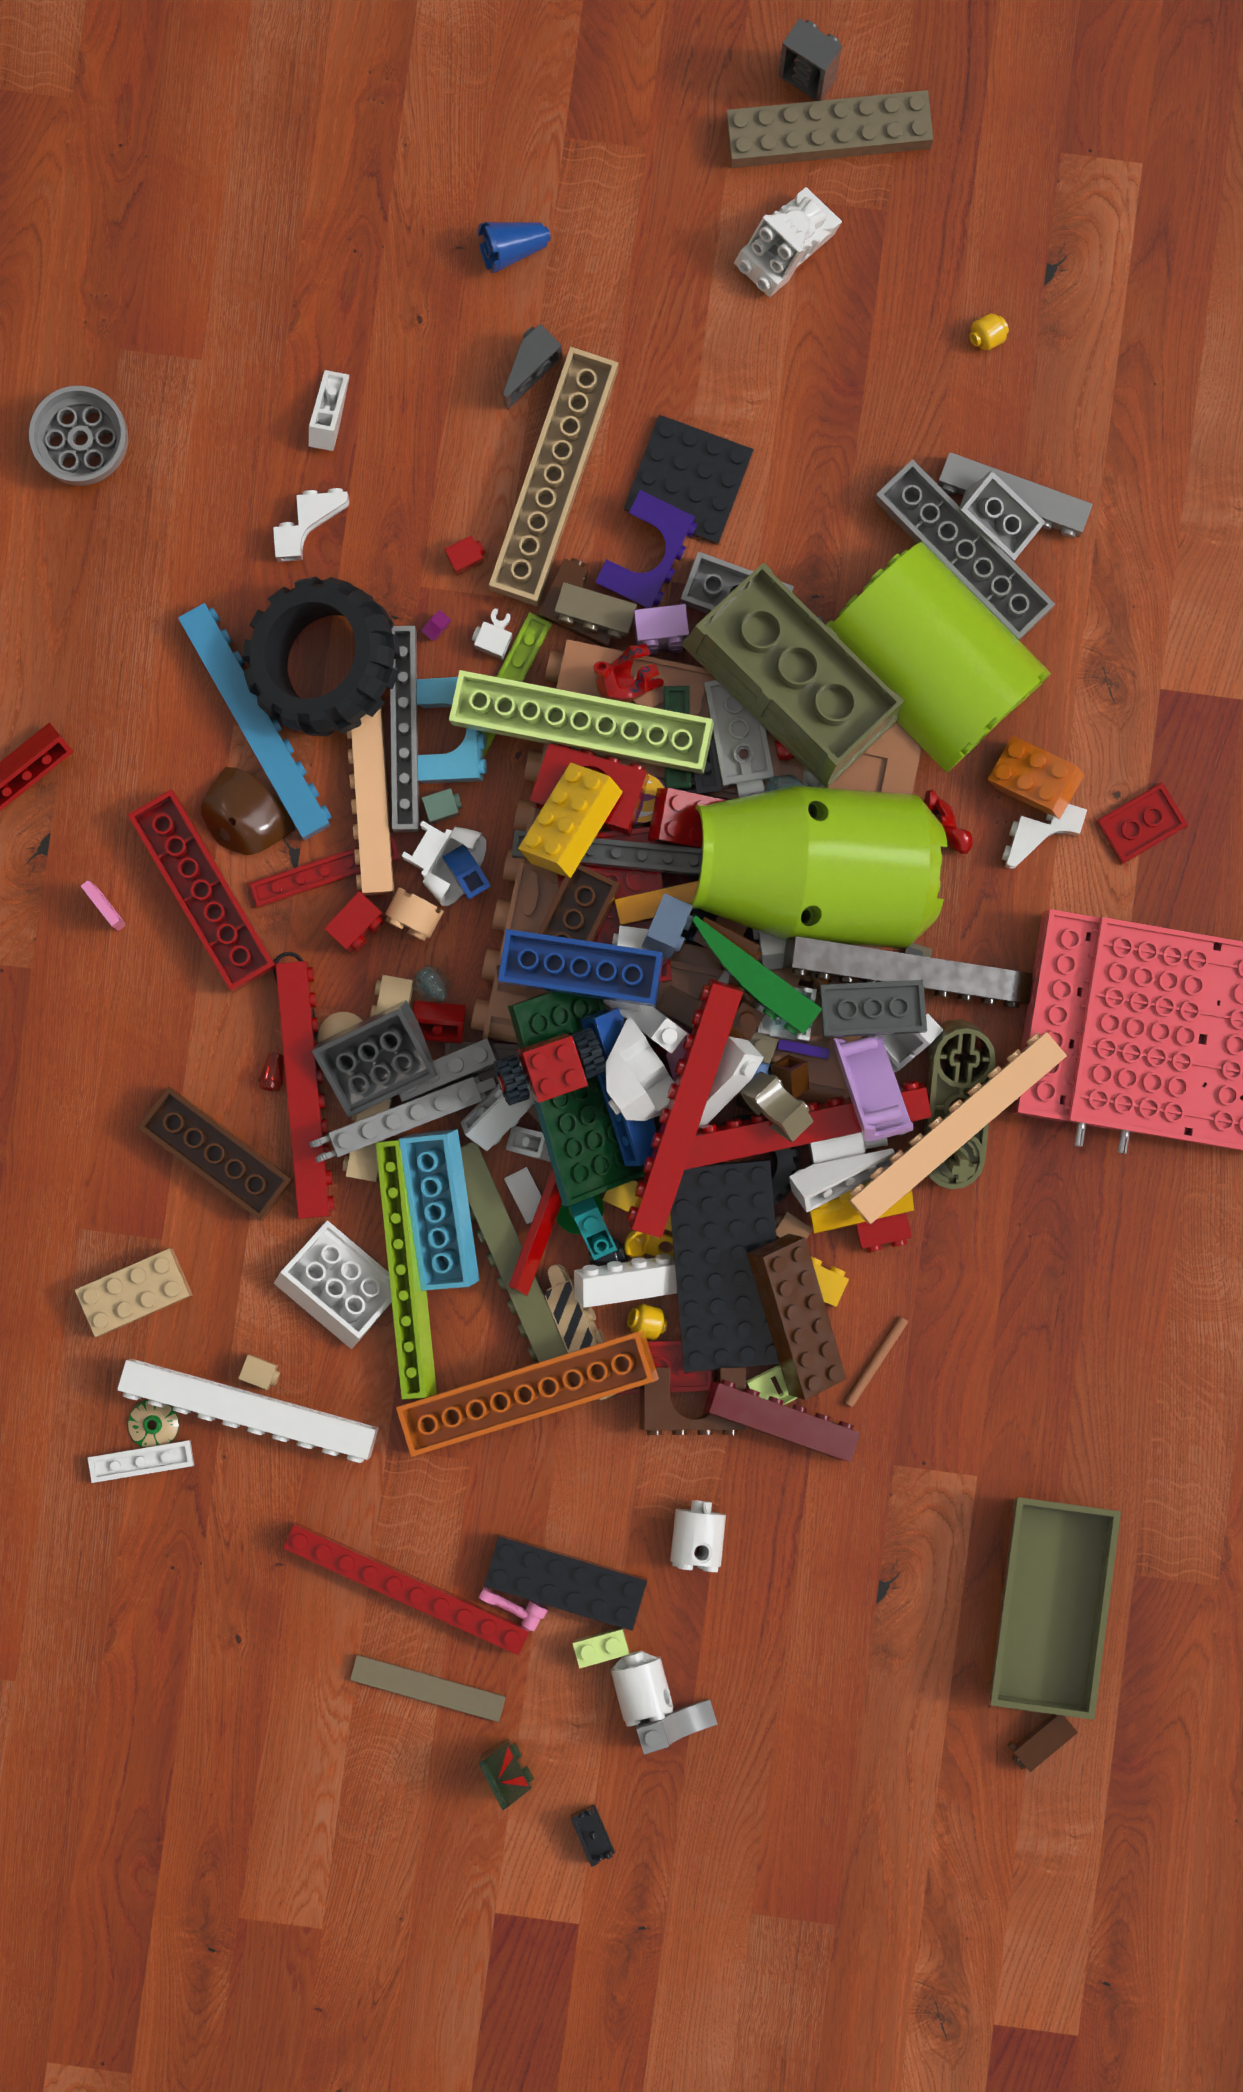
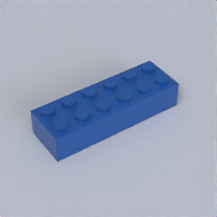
M506 929L498 981L504 985L656 1007L664 955L662 952Z

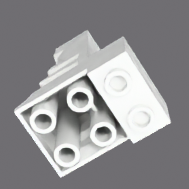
M805 187L797 194L795 199L791 200L787 205H783L779 212L775 211L772 215H765L762 218L749 243L741 249L734 264L761 291L771 297L790 280L800 264L836 233L842 221Z

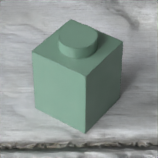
M451 788L422 797L431 825L459 816L458 809L463 808L458 793L453 794Z

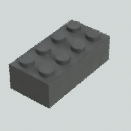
M799 18L782 43L778 77L814 100L822 101L837 79L842 45L835 36L831 34L825 35L819 31L818 26L809 20L803 21Z

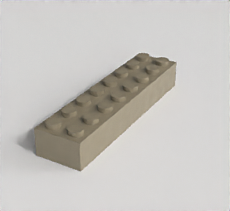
M928 90L727 110L726 115L731 168L931 149L933 143Z

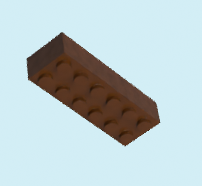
M169 1086L137 1127L261 1221L265 1219L293 1182L291 1177Z
M787 1234L747 1253L788 1394L806 1400L846 1380L847 1378L806 1238Z

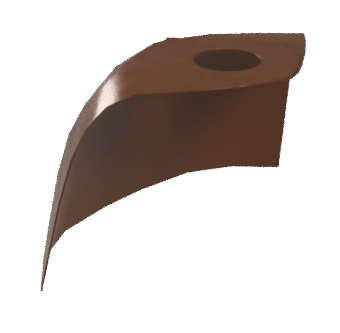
M225 767L206 793L201 805V815L216 842L229 850L243 855L259 853L295 831L292 819L285 806L261 782L239 768ZM229 818L236 820L235 826L228 821ZM219 828H224L229 833L230 841H225L219 836Z

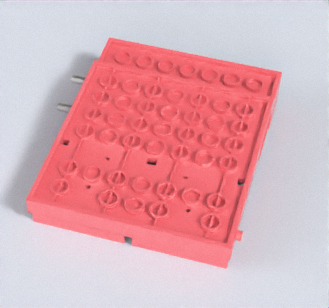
M1053 909L1042 912L1032 973L1029 1004H1027L1020 1052L1029 1046L1026 1041L1038 1032L1041 1035L1047 1032L1067 1056L1011 1104L1010 1113L1059 1122L1069 1121L1077 1123L1074 1145L1078 1147L1083 1146L1086 1125L1121 1131L1118 1153L1120 1154L1127 1153L1130 1132L1243 1151V941Z

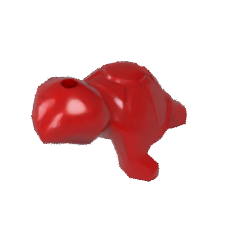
M934 790L926 791L923 802L942 824L949 846L960 854H968L973 845L971 832L957 827L952 807L940 799Z

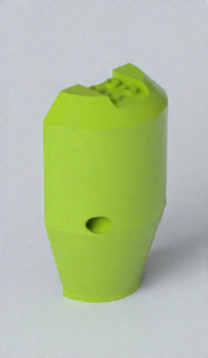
M795 785L708 805L696 804V810H698L701 817L703 846L699 883L695 897L689 903L693 906V909L704 910L784 941L789 937L797 936L848 945L902 949L909 947L937 920L944 901V899L937 898L940 891L941 847H948L942 824L918 795ZM808 806H811L813 809L812 817L809 814ZM805 911L806 918L801 922V914Z

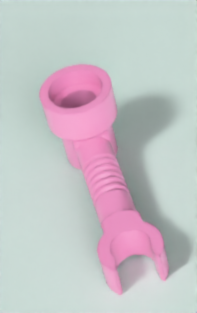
M483 1587L479 1595V1599L503 1608L523 1619L521 1625L531 1631H535L540 1619H544L548 1611L545 1605L531 1600L525 1609L513 1602L511 1603V1601L501 1597L487 1587Z

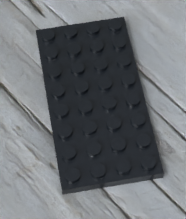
M770 1159L710 1164L684 1170L670 1211L684 1372L780 1364L747 1253L777 1239Z

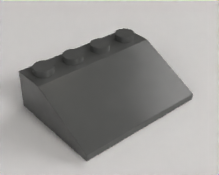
M407 1000L319 1042L312 1050L348 1118L438 1075L419 1022Z

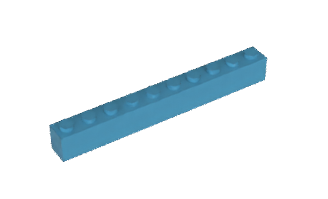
M203 603L178 617L304 841L330 827L331 825L328 820L332 816L325 804L320 806L317 802L316 797L320 795L314 784H307L303 776L307 772L300 760L295 763L291 753L295 751L289 740H282L278 732L282 730L277 720L270 719L258 706L257 696L250 693L244 677V671L241 667L245 663L239 652L233 653L228 645L233 641L226 629L222 631L219 629L216 622L220 621V618L214 608L208 609L206 604Z

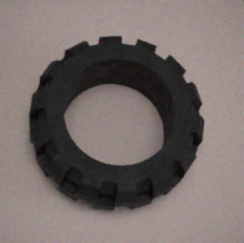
M316 576L300 579L294 583L295 588L290 590L284 586L270 596L268 600L271 605L265 612L257 610L249 624L250 627L254 628L251 640H244L242 660L249 663V669L244 670V677L250 693L257 696L258 706L270 718L277 720L294 731H301L310 736H329L333 731L343 734L359 727L362 724L360 718L367 714L373 717L385 703L381 696L386 687L393 689L398 675V670L393 668L394 659L400 658L398 636L392 633L393 621L384 607L375 602L373 597L347 581L333 577L321 580ZM327 616H345L352 627L356 644L354 661L348 675L338 687L323 696L309 699L299 698L288 676V657L293 642L299 633L315 620Z

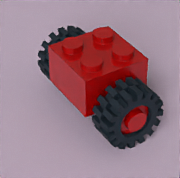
M591 1028L571 1035L565 1033L519 1049L517 1053L520 1062L516 1055L513 1054L496 1060L493 1064L500 1090H502V1095L509 1106L528 1100L530 1093L532 1099L540 1103L588 1086L586 1079L606 1072L602 1049Z

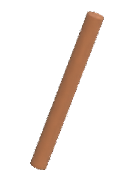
M901 1316L899 1317L844 1401L851 1407L855 1405L908 1324L906 1319Z

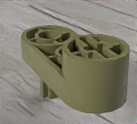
M953 1019L943 1022L939 1025L943 1031L926 1047L927 1059L929 1061L927 1095L932 1117L923 1119L922 1135H925L930 1130L928 1125L939 1116L943 1119L949 1114L948 1108L954 1099H967L970 1096L967 1092L978 1082L983 1085L988 1081L987 1074L995 1068V1050L989 1038L970 1021ZM975 1036H978L980 1039L981 1049L974 1047ZM962 1046L967 1051L966 1054L961 1053ZM955 1054H960L959 1061L954 1056ZM940 1059L947 1060L946 1071L941 1069ZM989 1123L928 1176L939 1186L949 1189L964 1188L973 1183L982 1173L984 1167Z

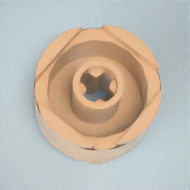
M399 887L384 914L387 916L385 921L397 928L403 929L405 926L409 928L408 934L425 941L426 938L431 937L444 911L437 909L435 905L414 894L411 895L405 892L406 890Z

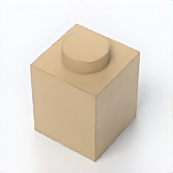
M248 1354L238 1379L268 1390L271 1385L276 1386L281 1372L277 1371L279 1365Z

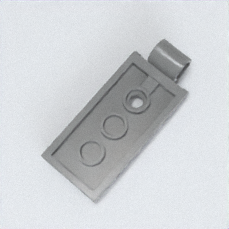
M717 680L704 682L710 719H713L714 722L713 735L723 789L729 788V785L736 784L738 798L765 792L762 779L769 778V781L774 780L765 727ZM740 750L748 752L746 759L739 757L738 753Z

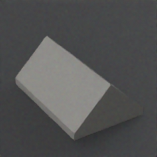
M993 471L987 473L965 491L959 511L992 542L998 545L1012 561H1015L1045 523Z

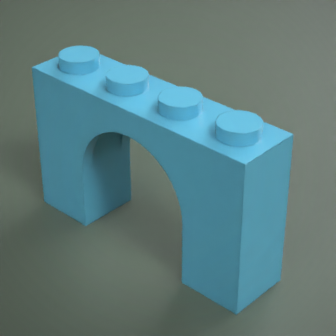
M458 677L416 679L417 705L422 708L452 707ZM466 728L463 742L452 752L417 755L418 781L424 784L483 781V774L487 773L486 759H483V749H486L487 745L485 733Z

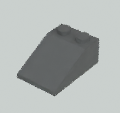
M541 324L536 328L532 326L523 335L524 340L521 342L503 392L504 406L507 409L562 359V345Z

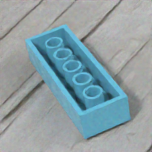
M458 1129L406 1135L400 1138L399 1142L421 1291L469 1287L480 1280Z

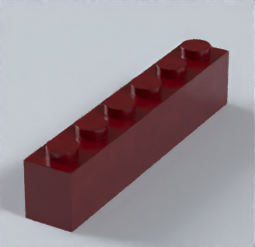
M722 1379L721 1383L712 1382L703 1412L842 1461H852L860 1436L859 1432L853 1430L854 1425L839 1421L838 1425L829 1422L831 1417L816 1413L815 1417L806 1414V1408L794 1404L792 1408L783 1406V1400L769 1396L768 1400L760 1398V1392L753 1389L745 1388L743 1392L735 1389L737 1384Z

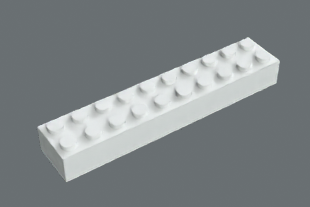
M135 1359L126 1360L118 1386V1391L124 1392L123 1397L129 1399L147 1398L148 1404L158 1407L169 1404L173 1406V1411L188 1414L194 1411L198 1413V1418L212 1421L219 1418L223 1420V1425L237 1428L240 1425L248 1427V1432L258 1435L269 1432L273 1434V1439L283 1442L294 1439L298 1441V1446L308 1449L319 1446L323 1448V1453L333 1456L339 1455V1452L348 1455V1460L362 1463L364 1459L368 1460L371 1457L379 1427Z

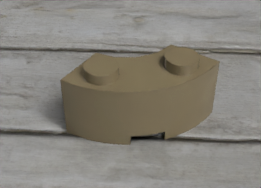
M760 1071L739 1093L757 1116L762 1113L773 1123L770 1126L772 1130L793 1142L814 1122L808 1113L810 1109L802 1100H797L782 1087L783 1084L777 1076H770Z

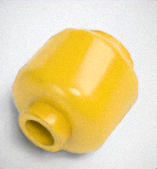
M990 313L972 323L969 336L974 346L988 351L1005 342L1009 329L1002 316Z
M639 1304L630 1311L627 1325L631 1333L644 1330L646 1339L655 1340L666 1331L667 1319H665L662 1309L647 1304Z

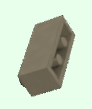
M563 582L555 608V616L559 617L558 620L560 622L573 625V622L583 624V628L586 630L597 632L600 629L607 631V635L612 638L622 639V636L627 638L629 636L637 604Z

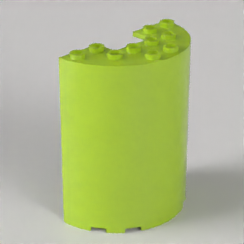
M920 542L909 550H904L900 555L897 553L887 563V567L879 569L871 577V581L862 589L863 592L859 596L857 594L854 595L846 603V607L838 614L839 617L835 622L830 620L826 626L830 627L838 635V638L885 685L904 700L897 716V723L948 773L1001 720L1030 696L1051 673L923 542Z

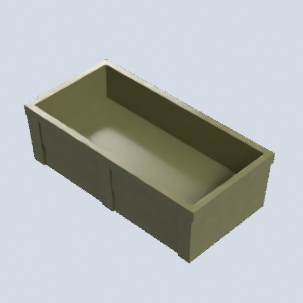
M763 562L694 627L681 645L784 745L825 788H828L898 721L897 716L904 700L885 685L838 638V635L814 615Z
M1017 1497V1499H1013L1011 1512L1013 1513L1004 1587L1000 1595V1618L992 1679L989 1681L988 1687L990 1705L1094 1720L1121 1511Z

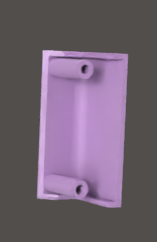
M873 1035L847 1043L843 1039L834 1038V1050L865 1141H876L913 1131V1123L910 1121L884 1045L883 1036L876 1038Z

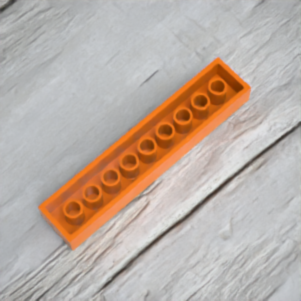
M644 1330L404 1404L396 1407L410 1455L413 1457L659 1380Z

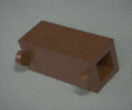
M1052 1714L1019 1743L1014 1745L1011 1741L1007 1745L1016 1754L1012 1759L1022 1770L1026 1767L1032 1772L1078 1732L1065 1716Z

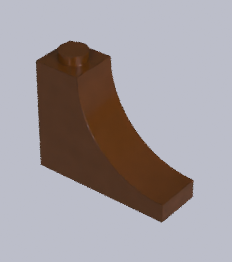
M564 558L539 611V617L597 645L609 648L612 637L608 636L605 631L600 629L597 632L589 631L583 628V624L573 622V625L560 622L558 620L559 617L555 616V608L563 582L584 588L588 575V569L584 567L585 564L575 558H571L570 561Z

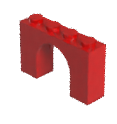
M549 743L530 798L532 807L542 810L571 762L610 776L623 791L605 820L604 825L606 829L630 836L649 780L647 771H644L645 768L633 763L630 766L620 764V760L606 756L605 759L596 757L594 752L586 749H581V752L572 750L571 747L566 745Z

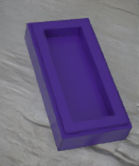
M783 1039L778 1041L776 1049L777 1051L826 1061L830 1054V1050L827 1048Z

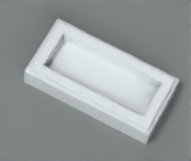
M525 1167L504 1178L526 1223L529 1224L533 1221L541 1194L528 1168Z

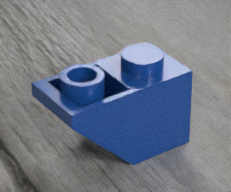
M461 845L442 856L467 900L474 898L491 887L466 846Z

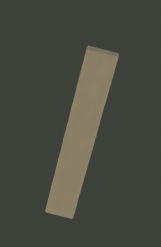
M357 1654L350 1678L351 1681L497 1722L500 1720L506 1696L359 1654Z

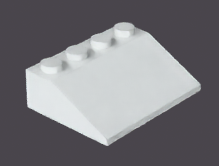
M328 1220L286 1265L274 1282L278 1288L350 1349H353L392 1303L389 1272Z

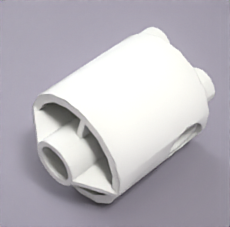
M692 1500L691 1509H675L670 1558L672 1566H676L678 1569L693 1570V1565H695L697 1568L703 1569V1571L718 1572V1567H721L726 1514L711 1512L712 1502ZM699 1546V1552L694 1555L695 1549Z
M636 1651L623 1656L611 1669L623 1721H625L627 1727L638 1725L641 1723V1720L649 1718L650 1722L662 1720L665 1718V1715L673 1712V1703L661 1657L653 1656L643 1651Z

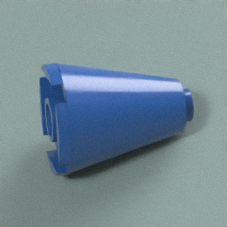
M483 222L478 225V236L483 235V243L479 244L480 252L488 270L492 269L490 273H497L546 248L551 239L548 227H544L541 222Z

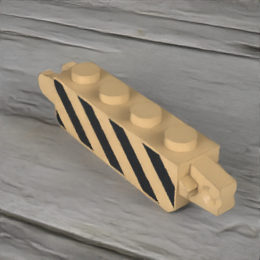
M560 1264L551 1265L547 1273L552 1288L547 1289L545 1298L567 1352H574L605 1342L602 1331L600 1329L597 1330L594 1323L596 1315L592 1307L583 1308L575 1300L574 1279L570 1278L565 1266L563 1267ZM615 1394L600 1398V1400L607 1399Z

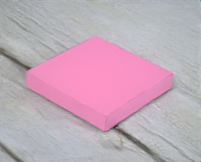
M87 880L81 885L82 889L113 928L119 931L126 926V923L95 884Z

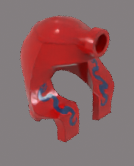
M647 644L627 647L623 654L611 664L605 661H599L594 664V673L597 675L596 687L603 698L630 702L650 692V690L653 691L663 686V679H651L659 675L656 664L641 667L637 672L636 680L631 676V667L634 660L651 655Z

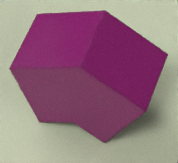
M439 610L421 631L434 641L448 628L451 619Z

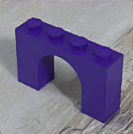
M640 490L629 513L654 525L661 531L666 543L665 556L655 569L645 573L632 572L606 559L596 583L647 608H652L653 605L659 606L664 595L661 589L665 582L670 583L675 573L672 566L676 559L681 560L687 548L683 546V543L687 536L690 538L693 536L698 524L694 522L695 516Z

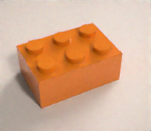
M1012 735L987 780L996 790L1060 820L1085 775L1077 765Z

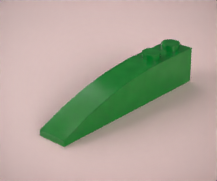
M695 916L692 923L707 947L741 988L764 1007L762 1012L773 1020H776L777 1017L786 1023L783 1027L796 1036L800 1033L803 1036L822 1008Z

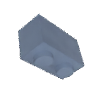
M664 893L641 947L647 950L662 952L664 957L668 959L671 958L674 950L679 952L685 939L681 936L683 929L689 930L694 918L689 915L693 906Z

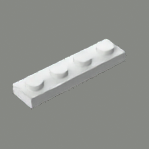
M191 1440L92 1456L88 1457L91 1482L95 1483L194 1466Z

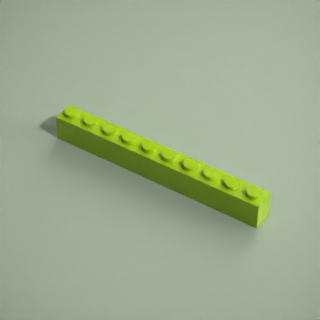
M399 1140L376 1142L402 1399L426 1398L437 1394L427 1290L421 1291L400 1142Z

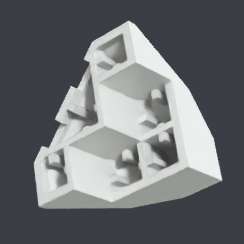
M630 1017L626 1020L606 1061V1088L611 1098L608 1104L616 1115L621 1112L626 1120L646 1121L660 1116L662 1109L667 1108L670 1100L667 1098L668 1090L671 1083L675 1084V1082L649 1045L644 1034Z

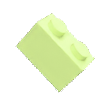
M621 1627L573 1640L579 1669L629 1655L626 1637Z

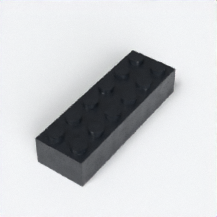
M499 1534L484 1586L633 1631L647 1584V1578Z

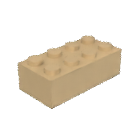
M173 1249L162 1251L75 1290L95 1337H100L193 1296Z

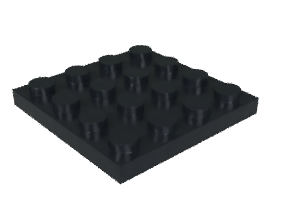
M659 414L624 510L630 511L639 491L642 490L695 516L694 522L698 525L693 536L719 545L754 449Z

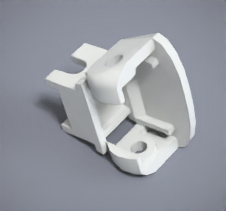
M422 821L420 826L422 830L426 831L425 835L412 856L404 852L402 857L408 863L422 870L423 884L442 906H449L455 903L463 895V892L442 856L464 845L479 867H481L486 853V839L481 832L455 827L453 831L447 829L443 833Z

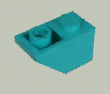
M593 1197L570 1206L572 1215L594 1261L617 1250Z

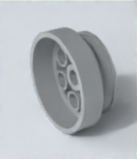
M69 386L51 393L38 405L30 422L29 441L36 460L50 476L69 485L83 486L94 484L107 478L119 467L127 451L128 429L121 411L106 394L87 386ZM92 413L100 414L99 420L95 423L87 421ZM65 415H74V420L72 423H62V420ZM104 435H113L111 443H101V438ZM79 436H88V440L84 445H76V439ZM54 437H62L63 440L59 446H51L50 443ZM92 457H101V462L98 466L92 467L89 465ZM67 458H76V463L73 467H64V462Z

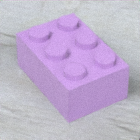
M686 604L634 610L637 646L647 644L651 654L647 656L658 655V651L668 650V653L684 651L681 643L689 636Z

